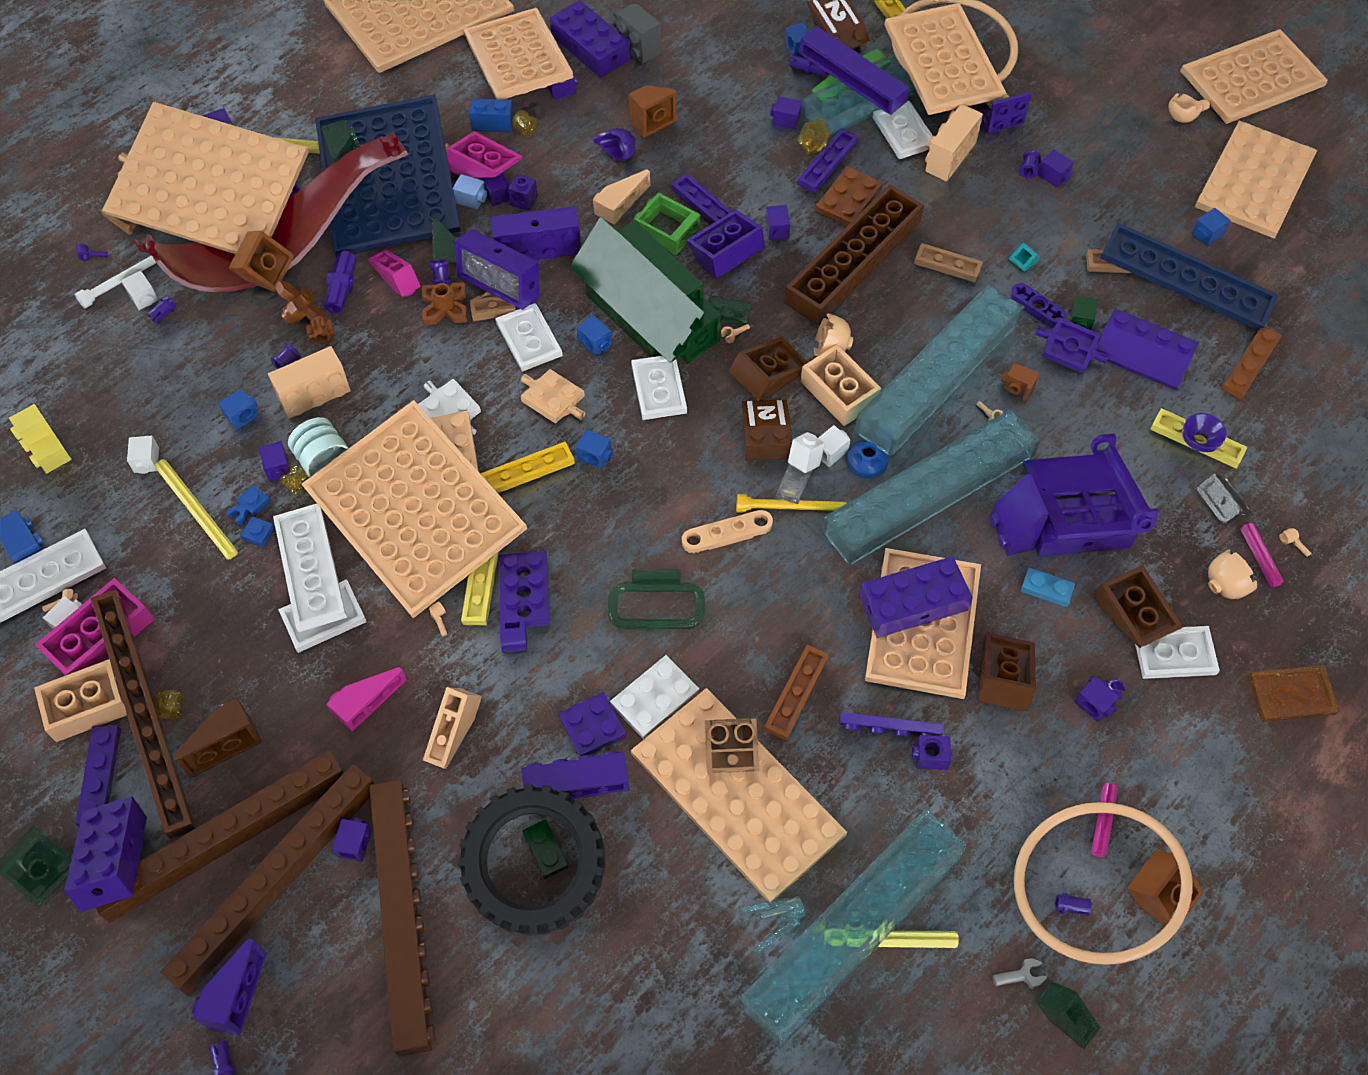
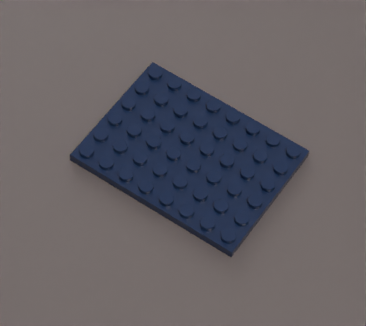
M435 94L315 118L322 172L352 150L382 136L385 137L392 132L395 133L408 153L407 156L378 167L367 174L343 203L330 222L333 249L336 257L342 250L357 253L461 232Z

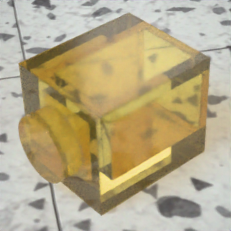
M820 118L805 123L797 140L807 155L823 150L832 133Z

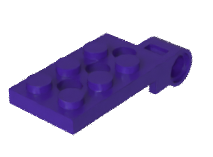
M547 551L499 555L500 642L502 653L527 651L526 627L550 625ZM521 572L530 573L529 576L525 578H521L518 576V574ZM520 592H530V595L527 597L518 596ZM522 611L531 612L527 617L519 616Z

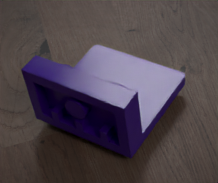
M1030 92L994 101L991 109L979 111L983 114L981 124L987 134L1024 124L1031 99Z

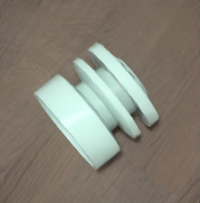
M320 417L309 419L293 430L288 439L289 449L295 458L299 460L308 477L313 476L349 449L344 440L338 435L332 423L326 418Z

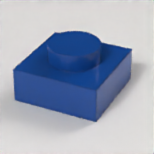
M252 516L240 536L244 541L264 547L275 528L273 524Z

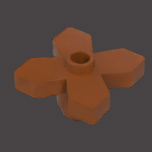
M279 280L274 286L278 294L288 301L281 312V316L288 323L295 325L301 322L305 316L310 320L317 316H323L328 320L325 313L313 304L316 299L310 290L301 287L297 291L292 285L282 280Z
M464 282L452 283L450 286L445 283L422 286L423 301L429 304L422 310L424 325H437L445 315L454 323L467 322L466 306L460 303L467 298Z

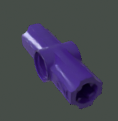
M342 250L341 253L337 254L333 272L330 271L327 276V293L323 306L325 310L334 314H339L340 311H343L348 292L351 293L353 289V272L357 258L356 255L349 251Z

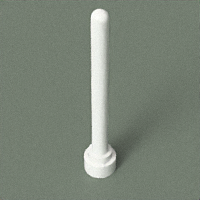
M150 256L90 291L88 289L75 293V297L85 309L93 304L92 302L95 301L97 296L122 283V279L140 270L143 271L156 264V262Z

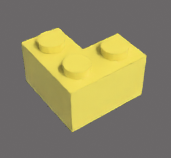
M35 404L9 417L14 425L10 428L17 440H20L19 442L26 452L31 451L33 453L29 458L36 468L41 466L47 474L72 460Z

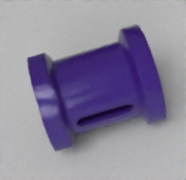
M1028 150L1024 153V162L1019 169L1023 177L1033 178L1038 174L1037 166L1042 159L1038 151Z
M441 259L429 262L433 272V280H431L433 285L451 283L447 270L448 260Z
M286 344L284 350L278 356L271 358V362L279 369L293 363L295 360L298 361L301 356L295 347Z

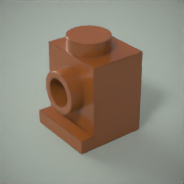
M1014 363L1011 370L1006 369L1001 382L1005 383L1004 389L1022 396V401L1027 402L1036 385L1039 373Z

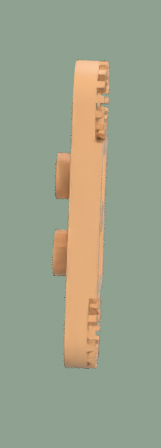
M757 510L685 531L682 535V547L688 553L692 552L695 554L703 550H711L747 540L757 535H765L772 528L773 518L769 512ZM762 518L765 521L767 520V524L765 526H758L754 521ZM691 536H696V538L700 539V542L697 545H691L687 542V539L691 538Z

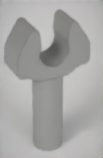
M1030 958L1023 961L1021 970L993 975V982L995 986L1024 981L1030 989L1039 987L1047 977H1033L1030 974V969H1036L1042 965L1041 961Z

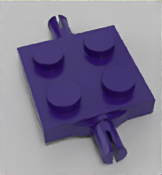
M1060 317L1051 331L1038 326L1034 334L1047 339L1042 357L1084 374L1088 363L1092 359L1105 364L1109 355L1097 351V342L1101 334Z

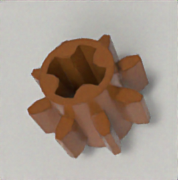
M323 316L312 318L310 321L311 325H306L309 339H314L316 343H327L331 339L330 335H335L332 320H327Z

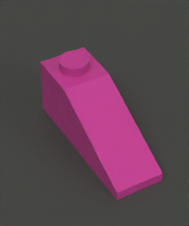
M384 249L367 259L391 289L400 296L412 295L416 289L421 287L411 264L388 250Z
M398 667L345 686L341 691L335 692L326 705L331 714L353 732L407 679L403 670Z

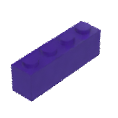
M609 751L602 756L595 757L583 755L576 760L569 761L567 759H557L550 764L543 765L541 763H531L527 767L521 768L523 788H525L524 784H533L534 787L542 788L543 785L551 786L553 790L559 792L563 790L569 793V796L573 799L629 790L624 752Z

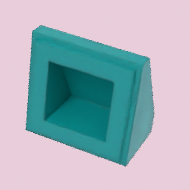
M1022 243L1008 259L1025 272L1038 263L1041 258L1025 243Z

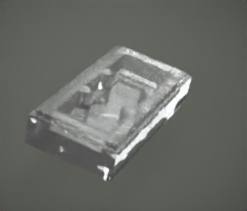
M789 464L777 490L776 498L799 504L812 470L804 473Z

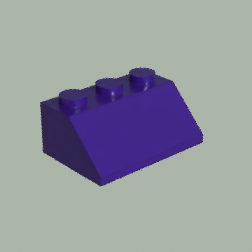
M736 209L686 240L703 270L716 279L765 248L763 227Z

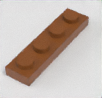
M1266 326L1263 329L1260 328L1221 389L1242 400L1283 335Z
M806 645L764 726V731L785 741L788 740L829 659V654Z

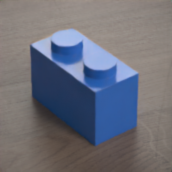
M471 99L469 116L472 131L512 133L514 122L512 100Z
M18 510L0 519V541L15 564L42 551L41 546L45 544L38 532L33 534L31 531L34 525L27 515L22 517Z

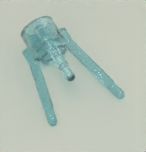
M798 896L791 899L787 897L771 903L752 905L742 909L746 913L775 908L761 913L760 918L763 919L780 914L784 922L789 921L788 924L754 948V954L766 948L791 928L800 925L799 919L805 917L806 913L803 903Z

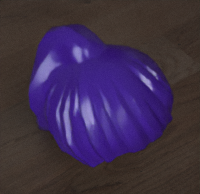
M610 129L593 138L594 143L601 146L602 150L606 151L612 158H615L616 161L628 160L635 152L636 138L626 129Z

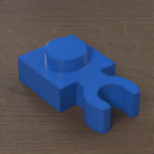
M252 485L236 499L238 506L230 508L226 514L229 519L239 515L235 521L238 526H241L246 522L249 514L255 517L271 500L261 490Z

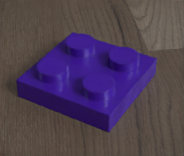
M604 692L558 713L559 719L579 757L590 755L626 737V733Z

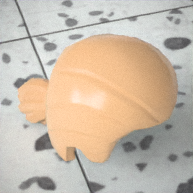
M1177 93L1170 100L1168 106L1169 112L1175 121L1188 123L1194 120L1202 111L1207 110L1210 107V103L1207 99L1197 101L1185 94L1178 98L1179 94Z

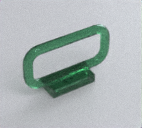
M681 569L632 570V582L617 584L611 589L608 596L609 620L613 625L621 629H691L698 626L705 615L704 592L694 583L681 582ZM622 592H691L695 596V615L691 619H621L617 613L618 596Z

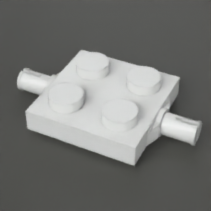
M454 379L438 389L431 381H427L424 384V388L430 395L418 404L430 418L468 410L471 421L472 418L482 412L479 405ZM472 427V433L475 435L476 429Z

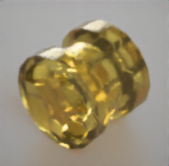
M525 110L517 112L512 120V126L516 130H520L524 136L531 135L538 124L537 119L529 116Z
M292 465L289 468L287 475L280 477L281 483L294 494H298L302 483L309 479L308 475L296 465Z
M166 690L157 694V701L159 703L157 710L160 718L174 719L182 716L180 703L183 701V694L181 692Z

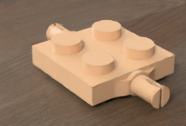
M551 369L537 380H534L527 374L521 377V382L529 386L521 395V401L555 424L569 414H572L579 420L584 418L585 412L576 407L577 403L584 398V390Z

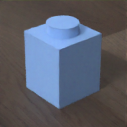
M461 174L453 187L456 204L478 210L481 203H484L486 200L487 191L485 190L483 180Z

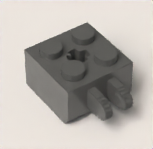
M631 4L624 9L617 8L613 11V17L616 18L614 19V26L629 41L630 54L634 59L645 64L661 54L660 23L638 4Z

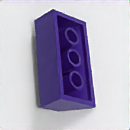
M1115 308L1098 342L1097 351L1109 355L1107 362L1177 390L1199 342Z

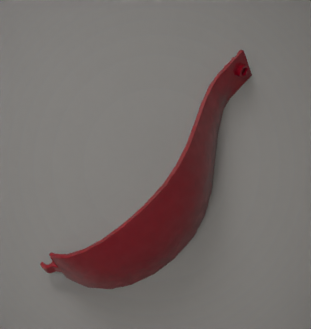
M394 132L361 145L347 153L288 199L272 235V239L295 255L287 270L296 265L317 243L348 196L367 174L378 167L408 155L407 150ZM149 234L144 239L145 244H141L138 239L135 240V244L140 252L150 254L158 266L171 279L188 288L206 292H232L257 286L244 280L229 269L236 255L234 253L198 242L185 245L158 244L154 242Z

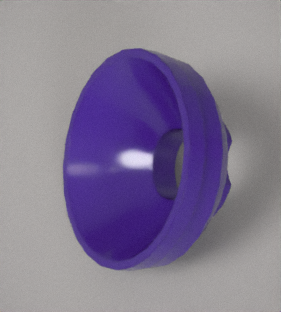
M1197 413L1190 416L1185 421L1182 429V436L1187 445L1200 452L1217 450L1224 443L1227 435L1224 424L1217 417L1207 413ZM1202 435L1206 438L1207 442L1204 444L1198 443L1194 436Z

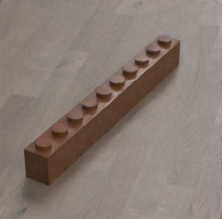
M117 590L91 597L164 833L169 839L189 833L196 829L123 601Z
M330 750L326 751L139 861L133 896L96 907L98 914L109 923L322 797L344 774Z
M352 764L164 966L160 973L189 997L338 832L341 819L350 820L371 797L370 785L374 784L372 778Z
M401 780L370 785L393 1050L400 1057L432 1051L431 1042L435 1041V1029L433 1024H429L428 1014L433 1012L431 997L426 996L425 986L430 985L429 973L427 968L423 969L422 958H427L425 941L421 942L420 931H424L422 914L418 915L417 905H421V894L419 888L415 889L414 879L419 878L417 863L412 861V854L416 853L414 837L410 838L409 829L413 828V818L411 812L407 813V804L411 803L409 788H405Z

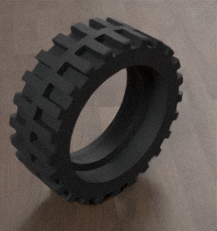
M524 784L525 788L506 789L507 793L499 797L495 794L489 798L491 800L489 804L484 808L480 806L475 811L477 816L472 822L468 821L465 827L467 830L465 838L460 840L461 856L458 858V867L461 870L460 881L467 892L466 896L482 916L493 924L512 933L516 932L531 936L532 934L544 935L556 929L567 927V924L575 919L578 920L586 908L592 905L603 883L602 878L606 866L605 848L595 819L579 800H574L569 796V793L563 790L560 792L553 790L551 786L543 785L542 788L534 787L533 784ZM541 814L556 819L570 831L578 849V868L572 884L559 898L541 906H522L504 898L494 887L488 873V851L494 836L506 823L523 815Z

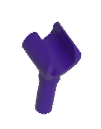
M86 244L76 245V252L81 261H86L90 257H108V252L89 250Z
M1090 676L1089 682H1091L1094 679V677ZM1114 679L1110 682L1101 680L1120 696L1118 699L1122 698L1119 690H1126L1121 680Z

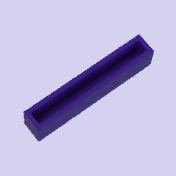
M818 26L801 38L800 54L889 115H892L907 102L908 86Z

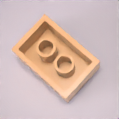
M960 104L956 111L953 110L950 113L946 124L942 123L938 134L932 136L928 143L930 150L925 159V162H927L926 172L944 181L949 180L976 144L983 116L982 113L963 104Z
M837 344L802 366L801 383L843 426H846L879 403L881 387Z
M331 346L268 373L277 398L288 419L299 416L305 411L321 406L351 391L342 364Z
M110 659L34 687L44 729L55 742L90 730L92 726H100L127 716Z

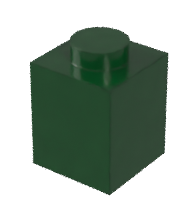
M1075 296L1070 310L1069 321L1091 330L1096 317L1097 299Z

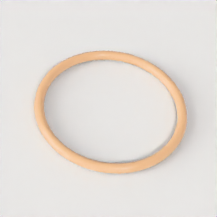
M919 0L900 14L914 13L926 6L940 3H960L961 5L980 10L1001 26L1010 44L1009 60L1004 69L997 75L1000 82L1011 73L1016 64L1018 42L1012 27L995 9L978 0ZM892 41V47H893L894 54H895V56H896L898 62L900 63V65H901V66L904 68V70L907 72V70H906V68H905V66H904V64H903V62H902V60H901V58H900V56H899V54H898V52H897V50H896V47H895V45H894V43H893V41Z
M1085 803L1066 808L1050 816L1039 824L1026 839L1019 852L1014 869L1016 901L1030 929L1039 939L1055 951L1069 958L1092 964L1125 963L1142 958L1159 949L1169 941L1182 925L1192 898L1193 881L1190 865L1183 848L1174 835L1150 815L1135 808L1115 803ZM1090 813L1117 814L1139 821L1156 832L1165 841L1174 854L1179 867L1181 893L1172 918L1156 936L1132 949L1113 953H1098L1081 950L1060 941L1039 923L1026 897L1024 882L1026 865L1031 852L1039 840L1049 830L1063 821Z

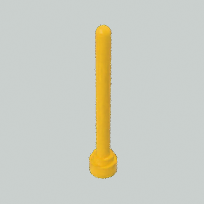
M737 494L736 512L746 513V510L751 511V508L846 511L849 505L847 502L751 499L747 494Z

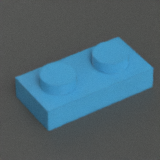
M1028 568L1020 592L1068 607L1075 583Z

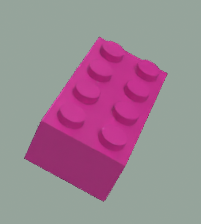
M113 578L92 597L117 590L123 601L135 637L155 619L134 595ZM91 598L35 644L42 654L65 676L109 659Z

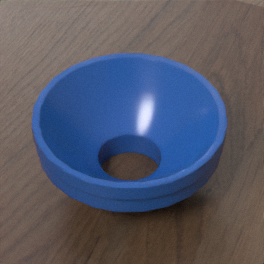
M861 440L850 447L846 461L849 469L857 476L874 478L886 470L889 459L883 445L873 440ZM870 448L875 451V455L866 457L862 451Z

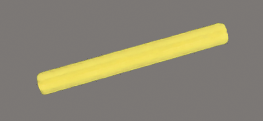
M825 930L824 932L825 946L956 948L959 943L956 931Z

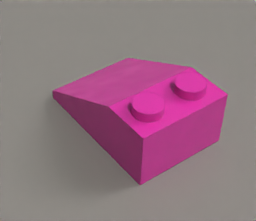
M475 131L447 148V160L450 171L458 176L462 174L472 178L496 177L522 160V155Z

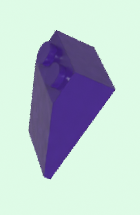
M1031 473L1026 474L994 505L993 511L990 514L991 526L996 528L999 545L1005 549L1007 556L1034 550L1048 517L1047 509Z
M248 939L202 989L200 997L196 998L192 1010L193 1018L207 1029L238 1036L241 1035L267 955L254 940Z

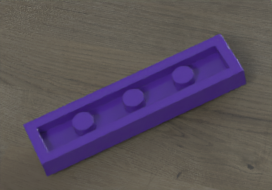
M841 128L798 178L797 185L815 194L858 143L859 137Z
M687 173L671 183V189L712 224L732 212Z
M841 712L839 716V724L844 725L845 730L859 731V727L870 728V733L885 734V730L895 731L896 736L910 737V733L925 736H941L943 734L944 724Z
M92 726L75 822L78 827L83 811L109 804L121 732L119 726Z

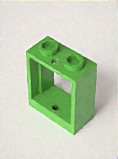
M660 193L653 199H650L646 207L634 217V221L674 255H677L687 244L686 240L694 236L700 229V214ZM660 212L681 223L671 236L650 225Z

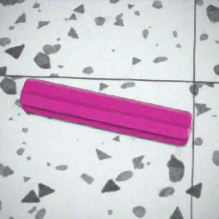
M1248 523L1243 525L1241 531L1269 586L1273 588L1281 585L1283 578L1255 524Z
M1105 783L1100 802L1116 804L1118 786ZM1098 813L1091 854L1095 857L1104 858L1107 855L1114 814Z

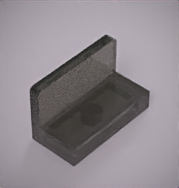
M1213 474L1196 488L1223 525H1228L1241 514L1248 516L1251 513L1250 509L1224 476Z

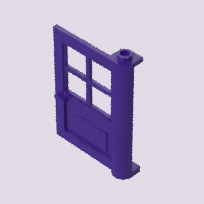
M1103 434L1094 438L1091 443V450L1094 455L1023 460L1027 474L1031 473L1047 509L1048 519L1057 539L1143 533L1153 529L1156 525L1158 509H1150L1115 447L1117 438L1115 434ZM1103 442L1109 443L1106 449H1097L1099 444ZM1114 491L1120 503L1093 505L1088 493ZM1082 494L1087 506L1060 508L1055 496ZM1124 509L1130 521L1103 523L1097 511ZM1090 511L1096 524L1069 526L1063 514Z

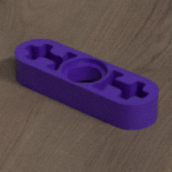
M1018 283L1012 287L1010 300L1052 329L1055 327L1059 319H1053L1056 316L1066 320L1067 314L1064 309L1028 285ZM1040 303L1044 308L1036 309L1032 304Z

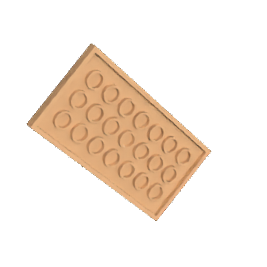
M705 688L631 750V755L771 904L847 835V831L759 741V772L707 774L705 720L736 719V717Z

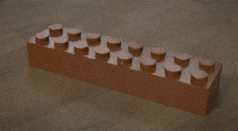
M889 184L786 286L784 303L815 324L820 325L823 318H827L826 314H831L921 222L924 204Z

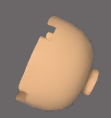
M829 313L826 314L828 319L823 318L815 341L819 342V348L814 347L815 356L818 357L836 344L844 352L846 349L850 350L853 344V337H851L849 324L844 319Z
M1226 550L1211 562L1208 570L1210 580L1208 585L1215 594L1219 593L1229 599H1240L1257 589V581L1252 582L1250 575L1254 573L1246 561L1236 552L1231 555L1230 550Z

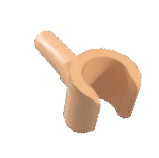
M746 324L734 330L729 326L724 327L721 330L722 337L729 335L725 338L726 342L733 343L735 336L750 329V326Z
M981 401L976 404L989 417L988 422L991 426L998 424L996 418L999 421H1003L1005 418V414L1001 410L992 411Z
M1290 528L1279 535L1283 544L1287 545L1292 542L1306 557L1312 554L1299 540V533L1296 529Z
M72 589L63 590L62 598L65 596L73 602L75 599L77 600L78 594H73ZM61 599L42 606L43 611L51 610Z
M438 601L431 605L429 610L431 617L438 625L441 636L444 637L448 634L440 616L445 614L446 611Z

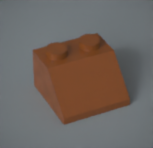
M645 85L629 93L630 124L643 138L677 121L676 91L674 89Z
M248 231L229 269L248 282L276 292L277 290L274 286L279 280L283 279L295 255L263 231Z
M1156 849L1127 889L1137 905L1164 926L1168 924L1176 911L1181 893V878L1174 854ZM1192 872V898L1188 913L1204 893Z

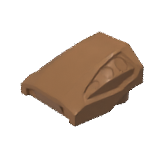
M756 718L705 720L707 774L759 772Z

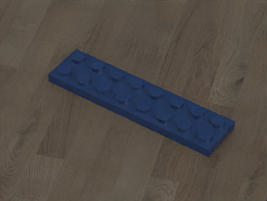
M1118 222L1100 256V259L1256 330L1265 327L1278 297L1276 293Z

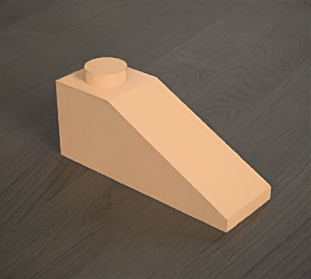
M646 169L606 186L600 193L594 196V214L615 225L649 188L650 171Z
M446 687L423 758L424 761L447 769L474 722L482 696L461 688Z

